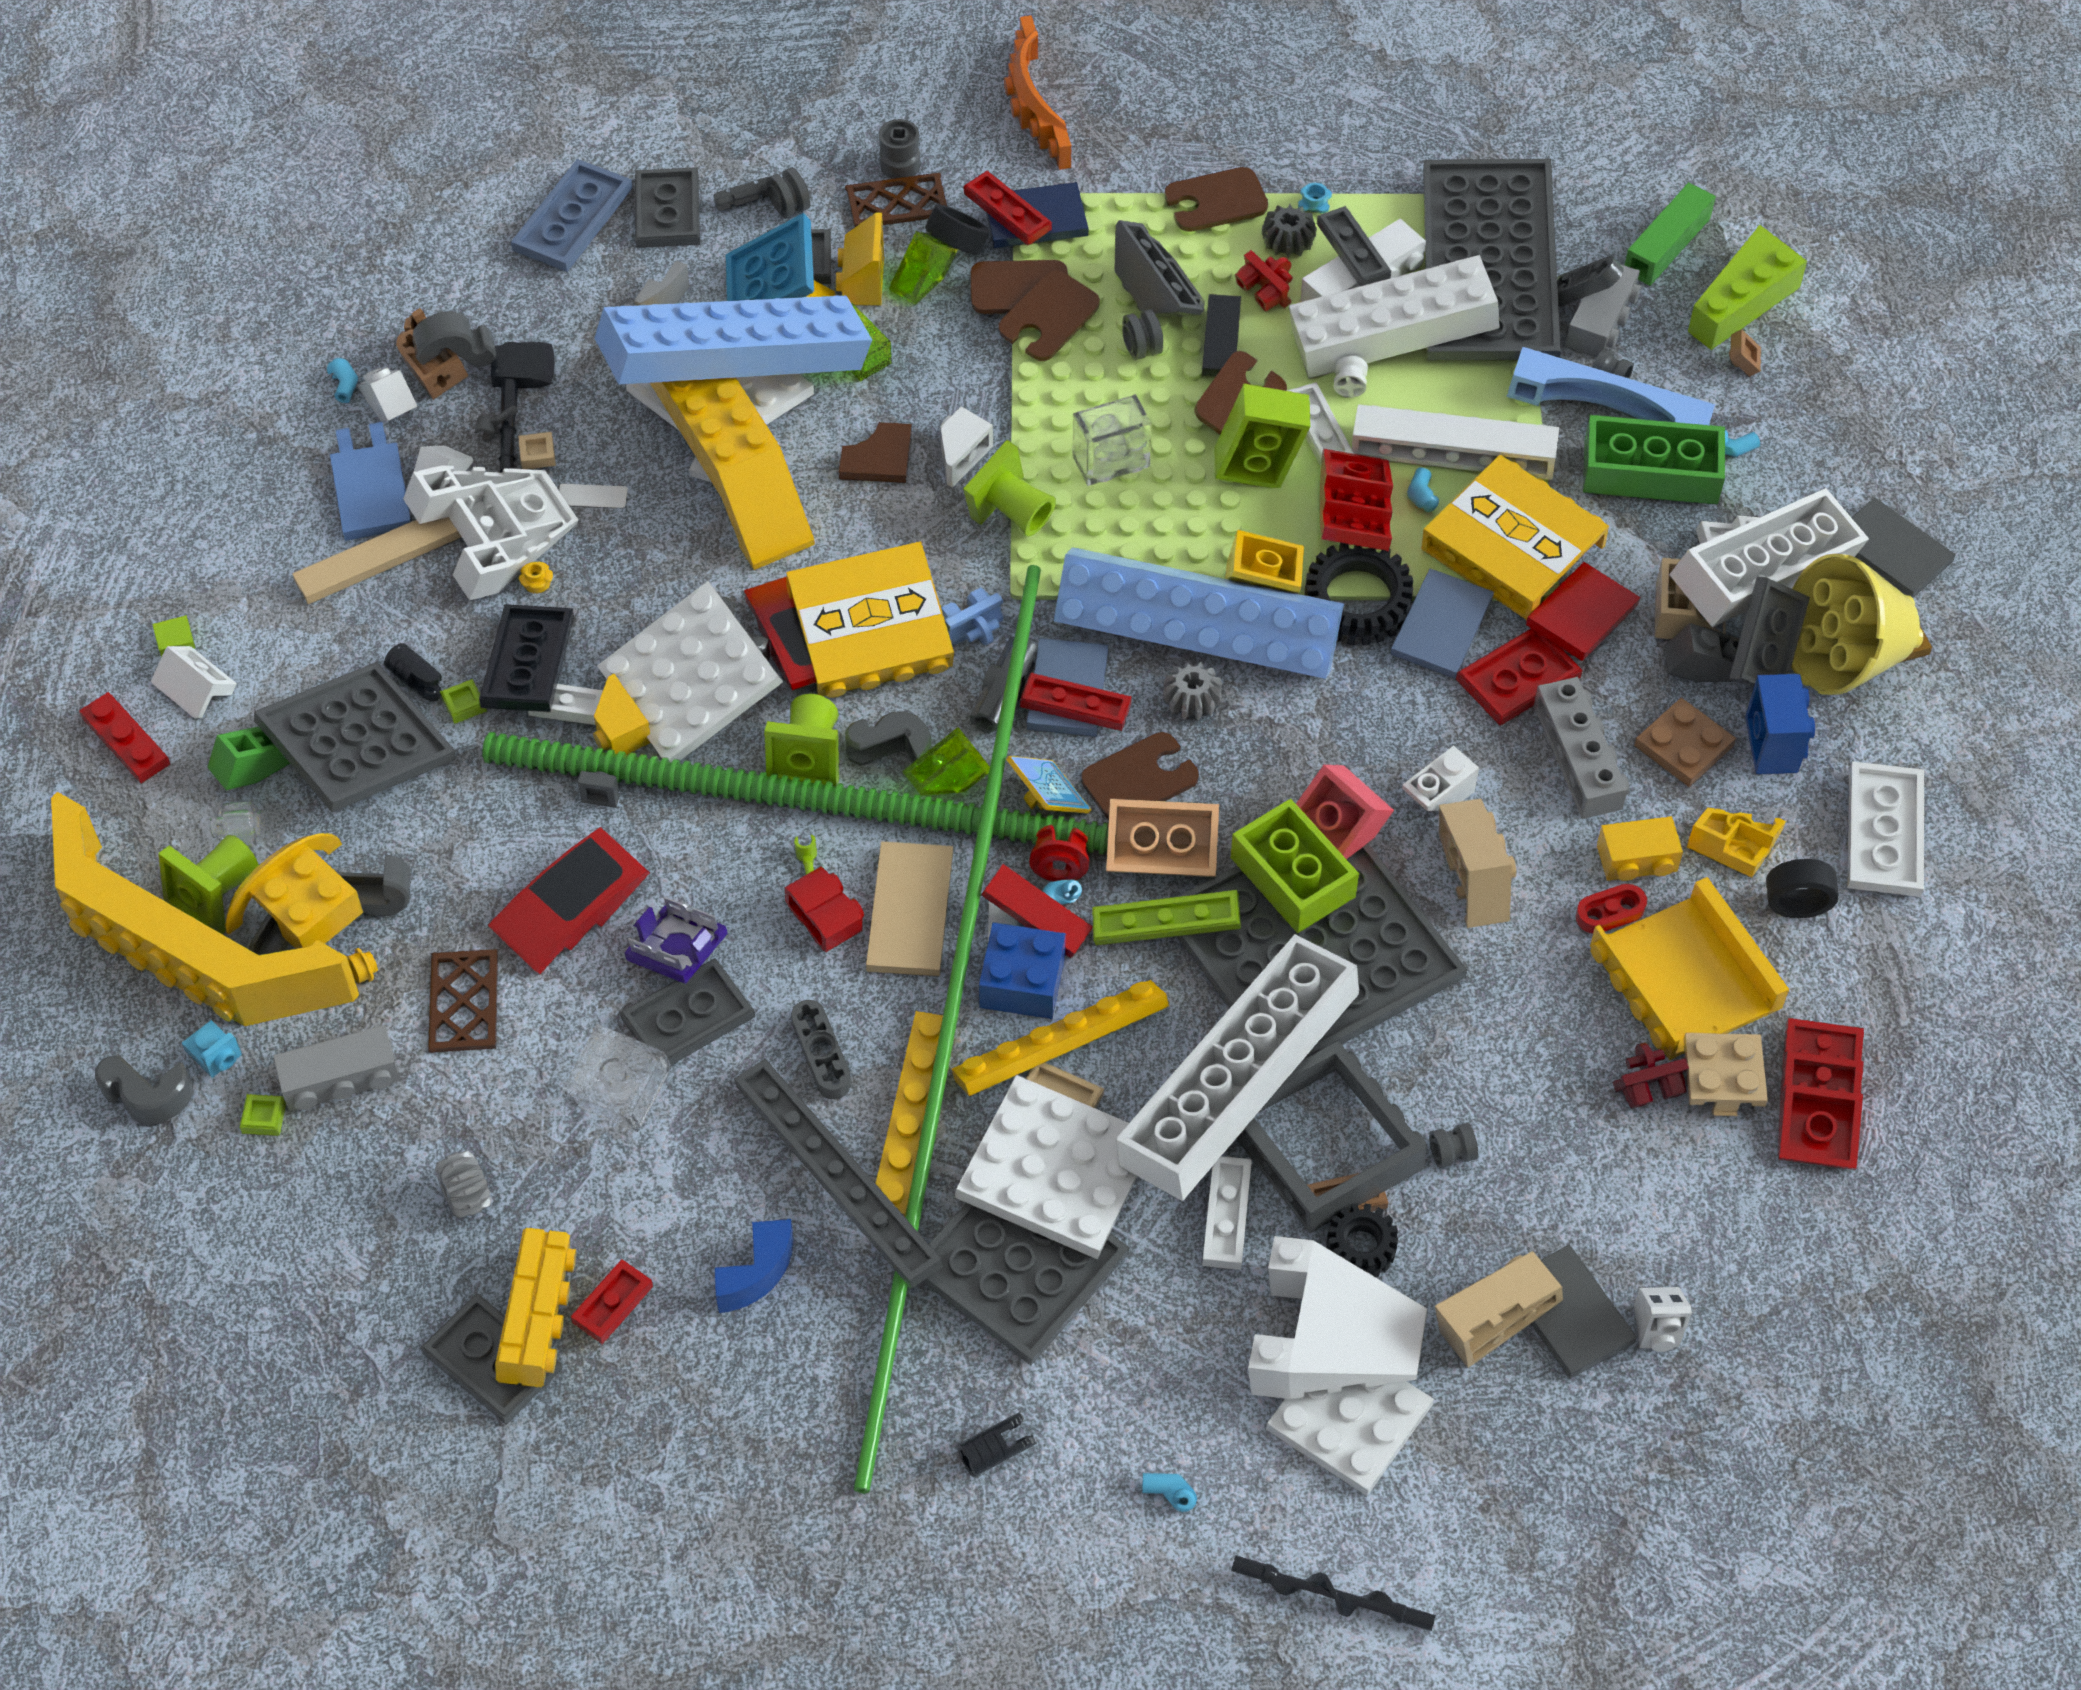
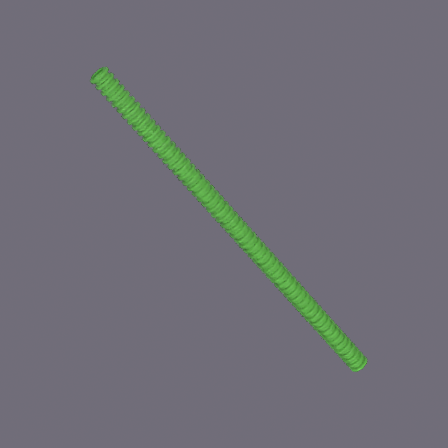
M489 732L484 739L482 749L484 762L488 764L495 761V764L502 765L505 762L508 767H512L514 764L521 769L525 766L529 770H534L538 767L539 771L544 772L546 769H549L550 773H556L559 770L562 775L570 772L575 777L581 771L593 773L600 771L616 776L617 783L622 782V780H625V783L629 785L636 782L637 786L647 783L649 788L657 785L659 789H664L667 786L670 791H675L676 788H679L680 792L683 793L690 790L692 794H697L700 791L703 796L712 793V796L717 798L721 794L724 799H729L731 796H734V799L737 801L745 798L746 802H751L754 799L757 804L767 801V804L770 806L774 805V803H778L779 807H784L785 804H788L791 809L800 806V809L804 811L807 807L811 808L812 812L822 809L824 814L833 811L834 815H839L842 812L845 817H850L851 814H855V817L858 819L866 816L867 820H872L875 817L878 822L888 819V822L891 824L896 820L899 821L900 825H905L906 822H909L912 827L921 824V827L925 829L928 825L932 826L933 830L943 827L945 832L954 829L955 833H960L963 830L966 835H971L972 832L978 833L983 806L982 804L980 807H976L975 803H970L969 806H966L964 801L954 804V801L950 799L946 803L943 802L942 798L932 801L930 796L921 799V796L917 794L912 798L909 793L899 796V793L893 791L892 794H888L887 790H882L881 793H878L876 788L866 791V788L862 786L859 789H855L854 785H849L848 788H845L842 783L833 786V783L829 781L825 785L822 784L821 780L811 783V780L805 778L804 781H800L799 777H794L793 780H790L788 775L778 778V775L774 773L771 776H767L766 772H761L760 775H757L754 770L745 773V770L741 768L736 772L733 767H728L727 770H724L723 766L720 765L713 768L711 764H706L703 767L700 762L691 765V762L686 760L682 764L679 759L669 762V759L666 757L658 760L657 756H652L648 759L646 754H641L640 757H637L636 753L632 752L629 755H626L624 751H619L618 754H615V751L612 749L604 752L603 748H597L594 751L592 746H587L583 749L578 744L575 747H572L570 743H565L561 746V743L558 741L550 744L549 740H543L540 743L537 738L529 741L524 736L520 739L516 735H511L507 738V735L504 733L496 736L495 732ZM997 807L991 838L994 835L999 836L1000 840L1010 837L1012 842H1015L1017 838L1021 839V843H1027V840H1030L1033 845H1036L1037 831L1045 826L1052 825L1055 829L1056 840L1068 841L1071 830L1077 828L1088 837V842L1086 843L1088 853L1098 850L1100 855H1104L1107 852L1109 823L1104 822L1102 826L1098 825L1097 821H1092V824H1088L1086 819L1076 822V819L1071 817L1068 821L1065 820L1064 816L1054 819L1052 814L1042 817V813L1037 812L1036 816L1031 815V811L1020 814L1018 809H1015L1014 812H1009L1008 808H1003L1000 811Z

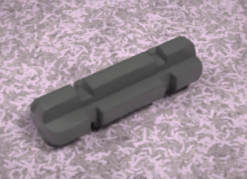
M768 177L758 179L756 184L752 181L729 188L730 192H726V190L716 192L713 195L718 211L730 209L732 204L736 207L759 200L761 195L763 198L769 197L767 189Z

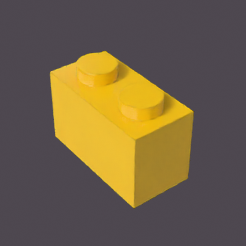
M1672 816L1601 825L1597 849L1607 881H1629L1636 877L1649 875L1666 876L1678 871L1683 850Z

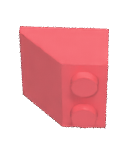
M1324 764L1296 803L1346 859L1373 840L1394 811L1344 765Z

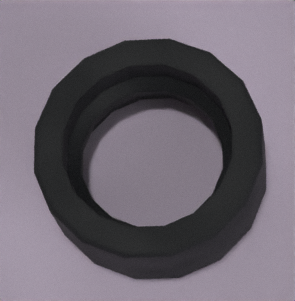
M940 204L934 206L925 225L926 231L936 239L958 250L974 255L980 254L990 233L989 229L975 218Z
M1795 859L1772 868L1766 876L1768 906L1774 913L1783 917L1810 918L1831 910L1838 902L1839 893L1836 871L1830 864L1821 860Z

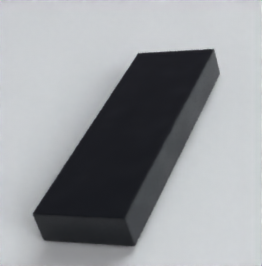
M1209 294L1202 376L1216 377L1230 356L1237 352L1241 296Z

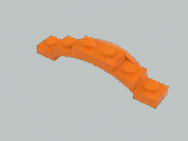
M1032 15L1020 17V30L1015 31L1014 53L1009 54L1008 77H1004L1005 93L1007 96H1012V99H1010L1011 113L1013 118L1018 117L1021 129H1030L1031 137H1037L1040 150L1048 148L1050 158H1056L1059 170L1071 168L1072 145L1065 121L1044 101L1035 88L1028 72L1030 61L1038 59V32Z

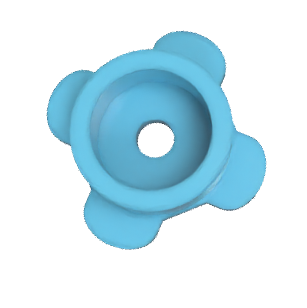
M1310 183L1301 189L1302 200L1298 202V207L1303 206L1304 211L1326 213L1329 211L1328 199L1332 197V192L1325 185Z

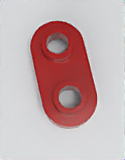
M1621 884L1586 896L1578 904L1575 915L1576 922L1582 930L1592 934L1598 925L1605 932L1635 922L1645 912L1647 897L1641 888L1633 884ZM1621 905H1629L1632 909H1625ZM1589 916H1595L1599 920L1591 919Z

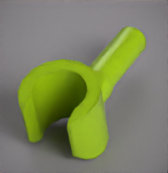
M810 834L811 844L807 846L799 844L798 836L794 839L796 857L803 862L806 875L814 870L813 859L817 856L816 838L812 834Z

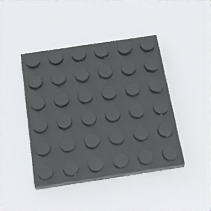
M1369 843L1347 859L1359 873L1356 897L1299 933L1290 926L1238 866L1177 896L1231 890L1238 891L1241 929L1177 936L1229 1009L1294 934L1357 965L1358 996L1304 1059L1337 1041L1343 1044L1466 978V967Z

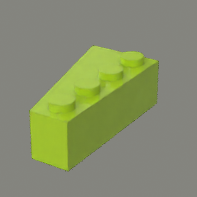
M1759 225L1694 304L1688 332L1710 350L1714 349L1731 337V334L1741 330L1799 289L1807 260L1763 226Z

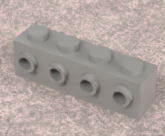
M1578 677L1539 685L1534 708L1581 818L1585 819L1623 810L1626 795L1630 792L1629 782L1624 773L1621 774L1617 767V756L1612 745L1608 746L1606 742L1604 725L1601 718L1595 717L1589 691L1587 689L1583 690Z

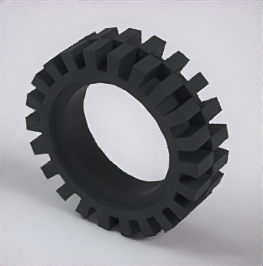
M1340 543L1339 552L1332 545L1327 548L1326 555L1320 552L1316 556V563L1312 562L1309 566V573H1307L1305 596L1331 601L1327 593L1328 585L1338 575L1351 571H1364L1380 578L1389 589L1390 599L1386 605L1375 612L1353 614L1343 610L1337 636L1338 642L1341 641L1344 634L1348 635L1347 644L1355 645L1356 637H1362V645H1370L1372 635H1374L1377 643L1384 641L1385 632L1392 637L1397 632V626L1402 627L1411 608L1414 588L1413 577L1409 575L1410 569L1408 565H1401L1402 558L1397 553L1390 558L1391 549L1389 551L1381 550L1379 553L1374 548L1363 549L1362 546L1354 545V548L1350 549L1348 544Z

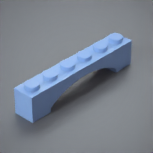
M1522 347L1507 394L1509 398L1539 406L1540 401L1578 400L1608 406L1637 419L1701 425L1710 424L1715 404L1525 347Z

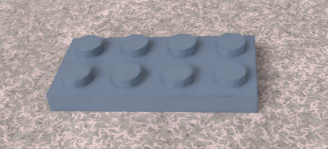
M576 159L511 241L512 251L568 272L633 189L632 179Z

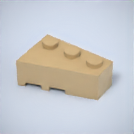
M1481 798L1439 805V837L1449 870H1456L1462 885L1456 887L1458 899L1466 898V915L1464 919L1467 928L1509 922L1511 878L1516 877V864L1513 856H1508L1506 853L1503 834H1497L1493 813L1487 812Z
M1533 1251L1524 1256L1518 1255L1511 1259L1503 1268L1435 1305L1439 1332L1467 1368H1469L1563 1301L1562 1286Z

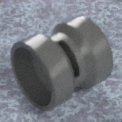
M1602 350L1598 354L1592 365V368L1625 378H1630L1634 363L1626 359L1619 361L1614 358L1612 353L1606 350Z
M1468 1122L1456 1125L1453 1131H1446L1444 1129L1430 1131V1148L1437 1167L1451 1166L1458 1158L1464 1162L1478 1159L1476 1137Z

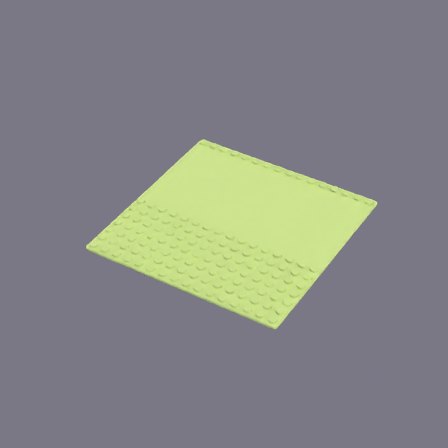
M1080 193L1089 228L1088 236L1032 243L1029 246L1026 244L1013 246V261L1059 260L1067 266L1069 276L1099 296L1100 305L1097 312L1049 360L1038 361L1025 353V349L1029 344L1036 342L1041 337V333L1035 328L1023 329L1019 333V338L1012 344L1011 443L1018 447L1024 474L1022 480L1038 490L1056 498V505L1046 524L1030 537L1026 536L1011 520L1010 596L1015 600H1022L1027 568L1030 565H1037L1041 568L1036 600H1057L1065 554L1073 547L1225 579L1227 560L1237 530L1304 546L1302 583L1298 593L1300 595H1305L1307 573H1309L1311 563H1316V556L1320 552L1326 555L1327 548L1332 545L1339 552L1340 542L1321 539V467L1306 438L1281 488H1267L1215 479L1214 447L1220 435L1202 423L1194 413L1196 403L1215 378L1214 376H1202L1209 294L1241 296L1237 351H1244L1258 360L1252 370L1246 372L1247 381L1251 385L1264 386V380L1272 370L1284 379L1287 384V390L1317 382L1351 449L1358 404L1542 425L1540 403L1539 406L1507 397L1518 360H1427V348L1367 363L1366 391L1358 397H1344L1335 392L1333 388L1334 378L1336 377L1335 372L1308 379L1292 332L1289 305L1284 309L1280 304H1277L1265 312L1256 302L1254 295L1262 287L1257 283L1246 292L1237 285L1235 274L1245 265L1244 255L1250 250L1264 262L1268 257H1272L1274 260L1282 257L1287 258L1285 253L1275 256L1273 249L1266 248L1262 235V225H1264L1267 213L1275 211L1277 205L1287 208L1291 204L1292 208H1299L1298 202L1302 200L1300 193H1265L1268 199V210L1264 215L1191 232L1183 231L1177 226L1174 213L1196 210L1198 204L1192 200H1183L1178 204L1168 206L1165 193ZM1332 194V197L1328 199L1329 211L1346 206L1368 238L1395 221L1402 219L1425 239L1424 194ZM1305 211V213H1312L1315 226L1317 227L1311 250H1304L1301 256L1292 253L1287 258L1292 264L1289 274L1293 277L1292 281L1288 284L1290 290L1287 296L1292 302L1290 305L1302 302V278L1338 257V254L1316 224L1317 216L1324 213ZM1119 220L1142 223L1149 230L1148 234L1158 240L1174 257L1205 301L1204 311L1201 315L1170 318L1156 316L1163 332V352L1152 356L1146 351L1145 358L1134 360L1130 355L1122 333L1123 316L1134 313L1139 318L1140 311L1137 308L1138 304L1131 294L1123 288L1122 281L1114 271L1116 224ZM1425 253L1423 264L1417 270L1410 271L1406 274L1425 269ZM1389 461L1393 481V490L1390 498L1393 511L1390 521L1392 535L1390 558L1397 553L1402 558L1401 565H1408L1410 569L1409 575L1413 577L1412 601L1415 600L1430 568L1469 582L1423 551L1421 546L1423 529L1481 472ZM1420 467L1426 468L1431 472L1432 477L1428 487L1433 491V495L1439 498V504L1432 512H1426L1423 508H1418L1407 495L1408 487L1415 471ZM1541 479L1548 484V479ZM1348 544L1350 549L1354 548V545ZM1351 571L1338 575L1327 587V593L1331 600L1388 601L1390 599L1387 585L1377 576L1364 571ZM1558 581L1541 597L1540 601H1544L1559 586Z

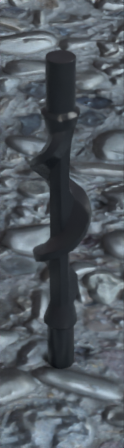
M1235 1555L1231 1569L1232 1572L1259 1579L1262 1583L1271 1584L1277 1593L1285 1596L1303 1589L1335 1599L1339 1614L1345 1617L1350 1616L1359 1606L1389 1615L1399 1624L1405 1623L1432 1631L1436 1615L1407 1607L1404 1604L1395 1603L1385 1592L1376 1590L1367 1595L1358 1596L1334 1589L1325 1573L1318 1572L1307 1579L1283 1574L1271 1564H1264Z

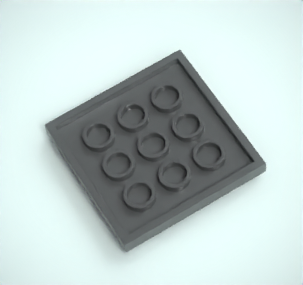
M378 662L254 711V722L331 812H335L455 760L454 748Z
M965 1203L929 1243L942 1259L943 1268L922 1282L1032 1366L1126 1258L1130 1247L1110 1233L1098 1259H1095Z

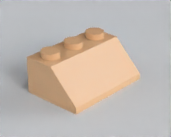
M1110 799L1106 872L1216 877L1219 804Z

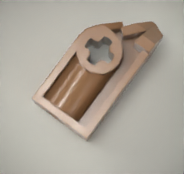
M419 308L405 319V331H402L397 337L396 346L409 370L434 400L467 378L468 374L457 354L448 348H444L438 356L424 365L420 364L416 359L412 339L413 330L421 321L427 318L422 309Z

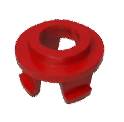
M1052 825L1045 826L1037 831L1036 845L1029 857V865L1035 874L1043 879L1054 882L1071 879L1078 880L1087 873L1089 869V857L1086 853L1088 837L1081 830L1073 828L1068 841L1056 840L1055 829ZM1053 861L1065 862V869H1054Z

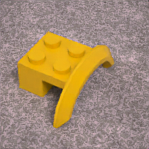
M330 833L304 836L283 846L266 858L236 890L227 912L226 933L230 935L243 924V915L251 898L277 921L282 936L295 949L310 947L316 940L326 944L363 913L357 891L314 851L323 850L327 855H330L342 845L340 839Z

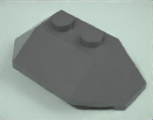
M1119 220L1116 224L1114 271L1122 281L1123 288L1131 294L1138 304L1137 308L1139 311L1152 309L1156 316L1167 318L1201 315L1204 311L1205 301L1174 257L1158 240L1148 234L1149 230L1142 223Z

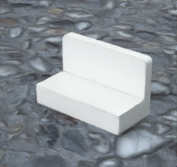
M167 646L151 679L153 685L195 719L203 717L212 696L232 695L237 685L236 682L191 646Z

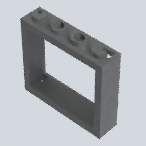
M1339 1041L1302 1060L1259 1112L1336 1070L1399 1147L1400 1151L1316 1197L1255 1118L1250 1121L1236 1138L1309 1233L1331 1222L1334 1215L1339 1216V1210L1345 1207L1349 1212L1351 1204L1358 1203L1359 1206L1425 1169L1427 1144L1418 1131L1413 1132L1405 1122L1400 1108L1396 1104L1391 1105L1388 1102L1377 1080L1373 1077L1369 1078L1361 1069L1357 1056L1352 1051L1347 1052Z

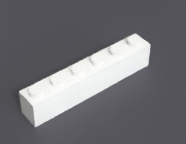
M1358 404L1353 431L1352 451L1354 454L1394 462L1480 472L1499 455H1502L1509 461L1519 464L1523 470L1535 478L1552 480L1559 427Z

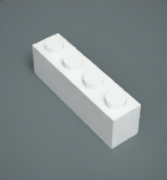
M1402 219L1395 221L1369 237V240L1390 268L1391 278L1415 271L1423 264L1426 240ZM1338 256L1302 278L1301 301L1304 302L1360 286Z

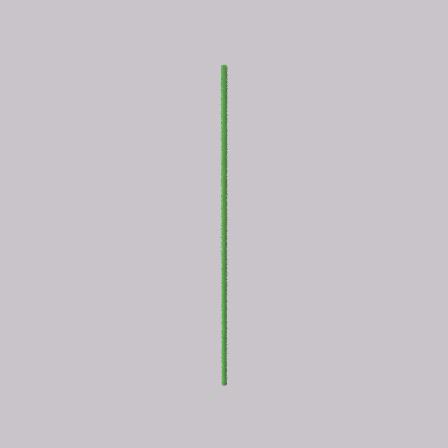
M1030 565L1027 568L905 1218L917 1232L1040 580L1041 568L1037 565ZM896 1271L894 1272L854 1484V1491L859 1493L870 1492L908 1285Z

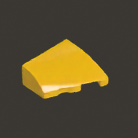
M1707 807L1693 825L1687 848L1752 878L1777 841L1786 821L1781 818H1775L1773 824L1754 822L1752 814L1742 812L1729 813L1722 809Z

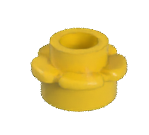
M544 562L527 563L520 570L519 581L531 593L546 591L553 579V572L549 570V566Z
M356 948L354 954L347 956L354 980L358 984L366 980L371 982L374 980L373 973L378 971L376 961L370 951L362 953L360 948Z

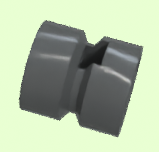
M894 119L884 123L878 133L881 171L891 179L915 176L921 166L918 127L904 119Z

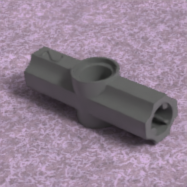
M1014 637L1009 638L997 663L989 666L983 680L982 693L970 714V722L979 731L988 734L997 731ZM1030 638L1028 639L1017 703L1025 687L1026 675L1038 652V645L1034 644Z

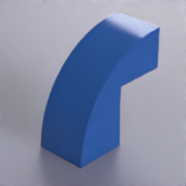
M791 1219L752 1222L754 1265L715 1268V1290L719 1313L730 1312L749 1306L764 1297L780 1281L790 1263L793 1251L794 1236Z

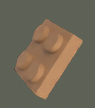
M1681 697L1636 738L1634 746L1690 787L1734 747L1736 737Z

